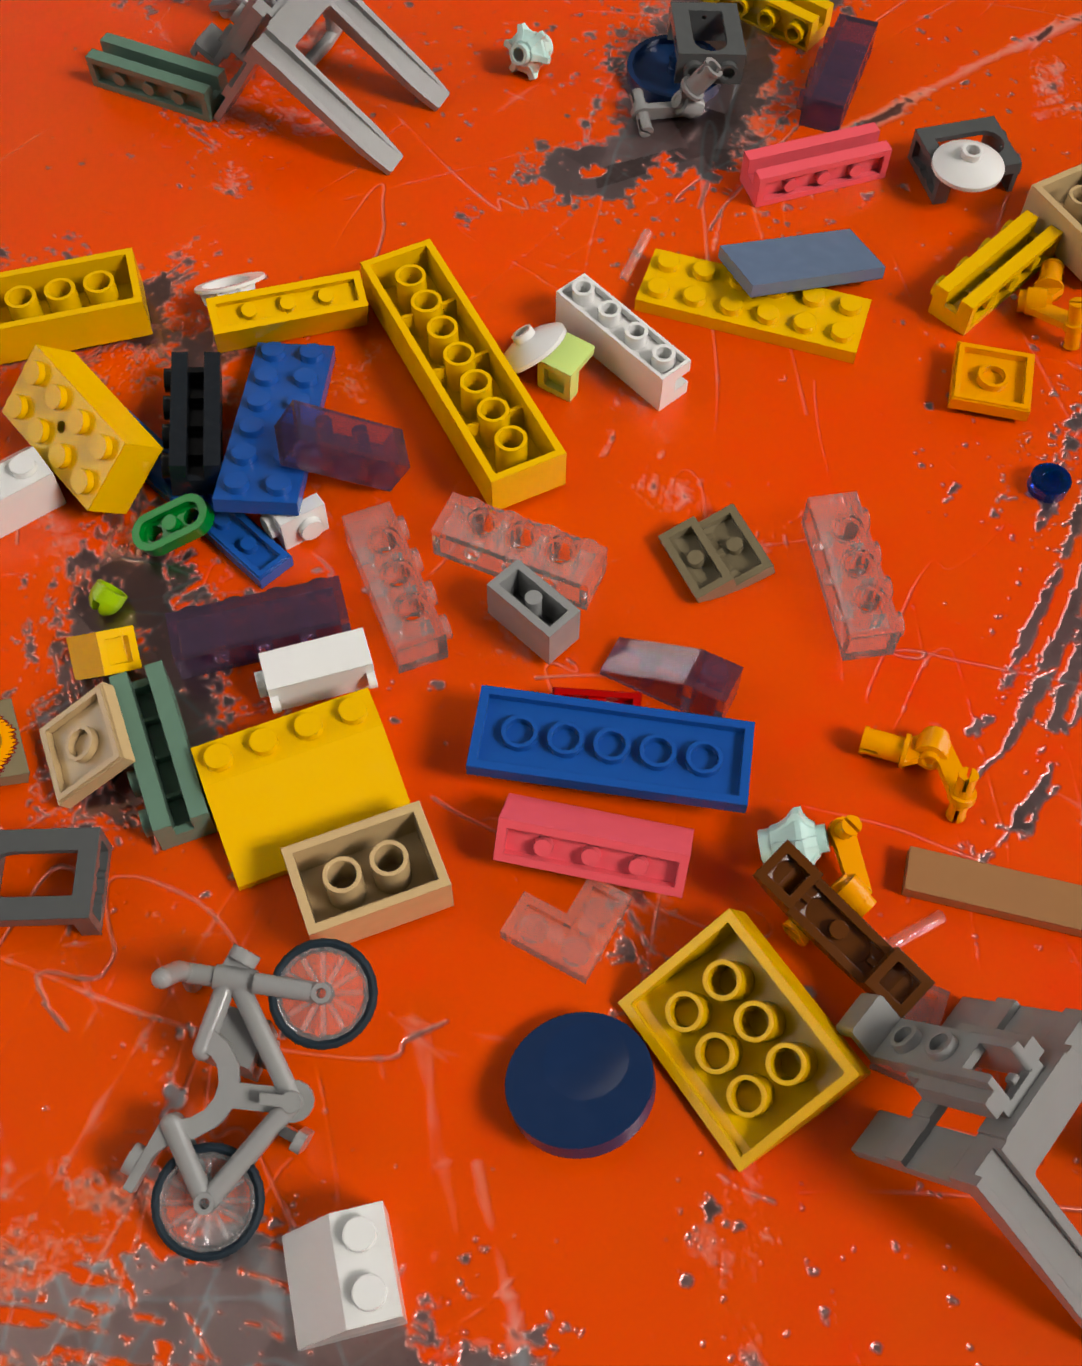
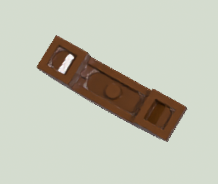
M787 839L752 876L788 918L835 965L865 992L883 996L898 1016L903 1019L935 982L898 946L892 947L821 879L824 874Z

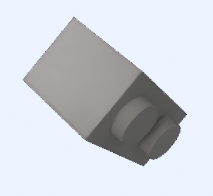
M519 559L515 560L487 584L488 613L547 664L552 663L579 639L581 610Z

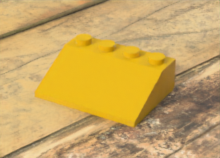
M368 687L190 748L239 891L288 874L280 848L410 804L385 729Z
M727 909L618 1001L620 1007L739 1172L746 1169L833 1105L871 1074L870 1070L844 1037L838 1033L836 1027L749 916L743 911Z

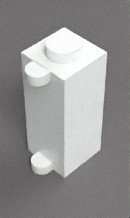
M363 627L258 653L262 670L254 672L260 698L269 696L274 714L283 712L282 710L355 692L367 687L370 689L379 687Z

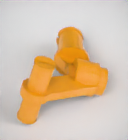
M1048 258L1041 263L1039 279L1034 283V286L1028 287V289H1020L1017 312L1024 313L1025 316H1034L1063 329L1065 332L1063 347L1066 350L1075 351L1080 348L1082 333V297H1074L1069 300V311L1052 304V302L1059 300L1063 295L1064 284L1062 282V275L1065 266L1057 258Z
M870 726L865 727L858 754H866L899 763L898 768L903 769L905 766L918 764L927 770H938L949 801L946 811V817L949 821L953 822L955 812L958 811L956 823H962L966 819L968 808L975 804L977 798L975 786L979 779V773L976 769L972 768L969 779L967 778L969 767H962L949 739L950 736L945 729L938 726H928L919 735L912 736V734L907 733V736L903 737L873 729Z
M847 815L846 817H838L831 821L827 830L829 845L834 848L842 876L832 884L831 888L854 911L863 917L877 901L871 896L872 889L857 839L858 832L862 830V822L855 815ZM790 919L782 924L786 934L795 943L802 947L808 944L810 939Z

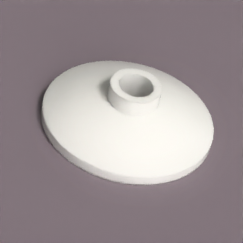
M968 139L952 140L942 144L934 152L931 162L935 176L942 183L963 192L989 190L999 184L1005 172L1004 161L996 150L984 143Z
M561 322L547 323L535 328L530 324L524 325L513 333L511 338L514 342L504 355L516 374L523 372L550 355L561 344L567 330Z

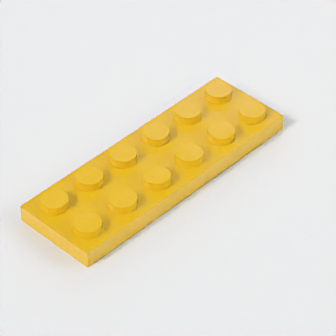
M655 248L635 298L634 310L853 364L872 299L825 288L750 298L724 264Z

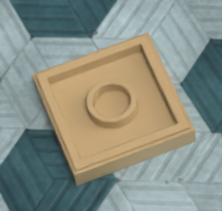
M105 682L99 683L39 729L58 806L71 809L135 762L114 686Z

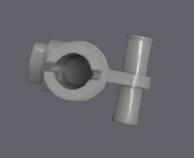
M707 57L691 76H685L681 80L680 89L673 95L671 102L646 103L644 92L641 88L631 90L632 93H629L633 107L631 109V117L633 121L637 122L639 135L641 137H649L650 133L653 134L654 130L650 120L675 117L698 118L703 113L705 107L704 92L723 74L720 64L712 57Z

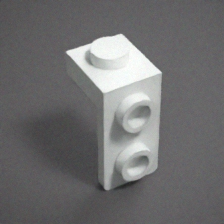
M317 492L302 500L299 516L261 514L260 522L266 534L272 539L277 537L286 551L306 540L317 538L323 531L329 529L325 503Z

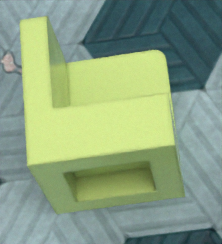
M566 332V336L561 344L538 363L537 386L571 402L578 393L579 371L593 356L595 346Z

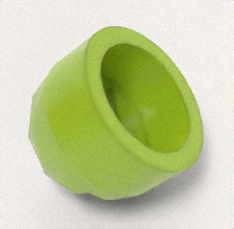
M97 579L88 596L90 607L93 610L98 609V613L102 616H110L118 612L128 598L122 590L102 579Z

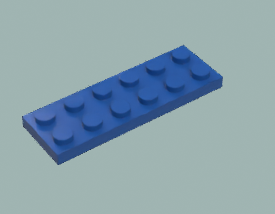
M258 342L212 497L214 512L299 516L336 359L334 346L315 343L284 344L280 342Z
M482 685L466 763V773L745 813L748 806L755 722Z

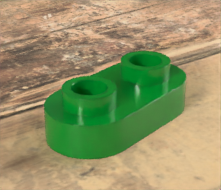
M192 493L184 494L140 516L133 526L132 540L136 547L150 556L165 555L205 535L213 525L214 510L199 495ZM198 515L197 519L192 523L193 518ZM162 532V537L155 541L157 535Z

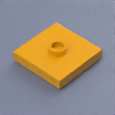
M957 341L954 349L947 408L1026 422L1031 411L1035 354Z

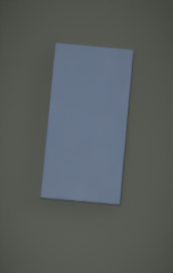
M851 229L720 245L718 253L720 261L750 298L878 280L883 278L886 268Z

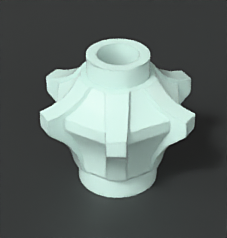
M525 23L517 25V33L513 38L504 40L503 46L509 50L511 59L509 69L512 73L519 70L526 73L529 80L537 79L539 69L543 64H550L553 43L543 30L535 32Z
M801 806L793 807L787 816L778 823L757 831L763 864L787 839L813 865L821 857V853L830 852L825 823L816 825L815 821L809 819L803 813Z

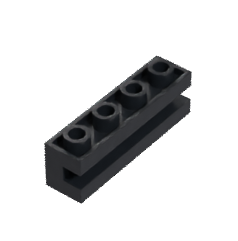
M172 352L171 368H164L165 393H170V396H163L164 420H170V424H162L163 448L169 449V453H161L162 478H170L172 495L189 493L213 495L223 463V396L220 352H204V367H189L188 352Z

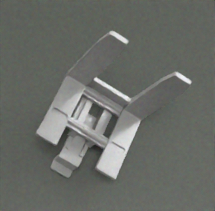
M248 0L246 5L241 3L231 16L230 20L234 25L230 23L222 31L214 23H211L196 39L190 49V53L194 57L200 52L215 66H219L231 53H234L243 61L238 72L221 93L225 99L213 117L217 122L235 104L260 65L358 154L386 175L391 174L403 158V154L368 116L296 48L297 43L324 13L402 86L433 111H437L450 94L449 90L431 69L362 0Z
M861 993L838 1022L836 1030L840 1035L851 1037L871 1062L890 1066L895 1071L906 1073V1076L922 1099L912 1111L913 1115L911 1118L879 1110L853 1145L851 1151L857 1157L970 1194L1082 1329V1236L1035 1174L1038 1166L1082 1102V1010L1065 1008L1063 1012L1021 1006L1017 1000L998 997L995 1001L963 996L942 1026L902 1019L883 996ZM980 1067L1007 1073L1008 1075L1005 1077V1082L1007 1083L1005 1091L991 1074L975 1071V1069ZM948 1107L986 1117L977 1130V1136L940 1127L936 1124Z

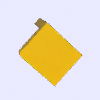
M133 625L66 637L76 680L108 676L142 668Z

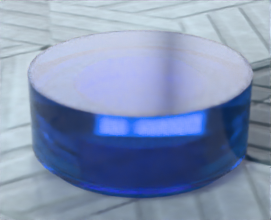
M1041 463L1035 466L1027 480V489L1031 496L1040 502L1050 504L1062 501L1072 485L1069 472L1055 463Z

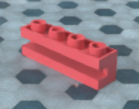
M875 122L744 151L740 181L755 208L885 178L892 148L887 140L878 142L880 130Z
M509 793L498 819L493 860L682 898L691 856L694 829Z

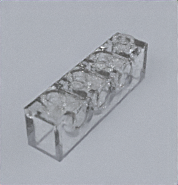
M857 491L808 497L801 523L842 661L892 655L900 637L904 635L905 624L902 613L895 610L892 601L893 586L891 579L888 575L884 576L881 567L880 545L878 541H873L869 530L870 515L868 509L861 506Z
M455 492L450 496L431 529L434 554L495 577L515 560L519 559L573 605L587 610L606 572L608 548L599 545L596 541L589 538H579L560 531L553 525H543L524 518L514 511H505L485 504L478 498L466 497Z
M389 501L341 516L346 542L399 674L448 658L447 640L453 638L452 630L445 614L438 615L434 605L438 604V599L431 580L424 582L420 572L424 571L418 549L416 547L410 549L406 540L410 539V534L403 515L396 517ZM398 583H402V584H403V585H400V586H394L395 584H398ZM409 617H419L415 620H407Z

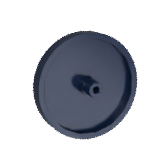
M666 34L651 37L639 43L628 57L626 74L628 85L631 90L641 88L647 103L671 102L673 95L681 86V83H674L677 62L674 41L667 40ZM694 41L702 49L716 51L714 47L705 41ZM712 84L704 92L703 99L705 103L719 92L722 84Z
M594 1012L565 1014L538 1026L523 1039L510 1059L505 1077L507 1104L514 1122L523 1136L534 1146L546 1153L570 1159L600 1156L615 1150L630 1140L647 1120L653 1107L656 1093L653 1063L641 1037L622 1021Z

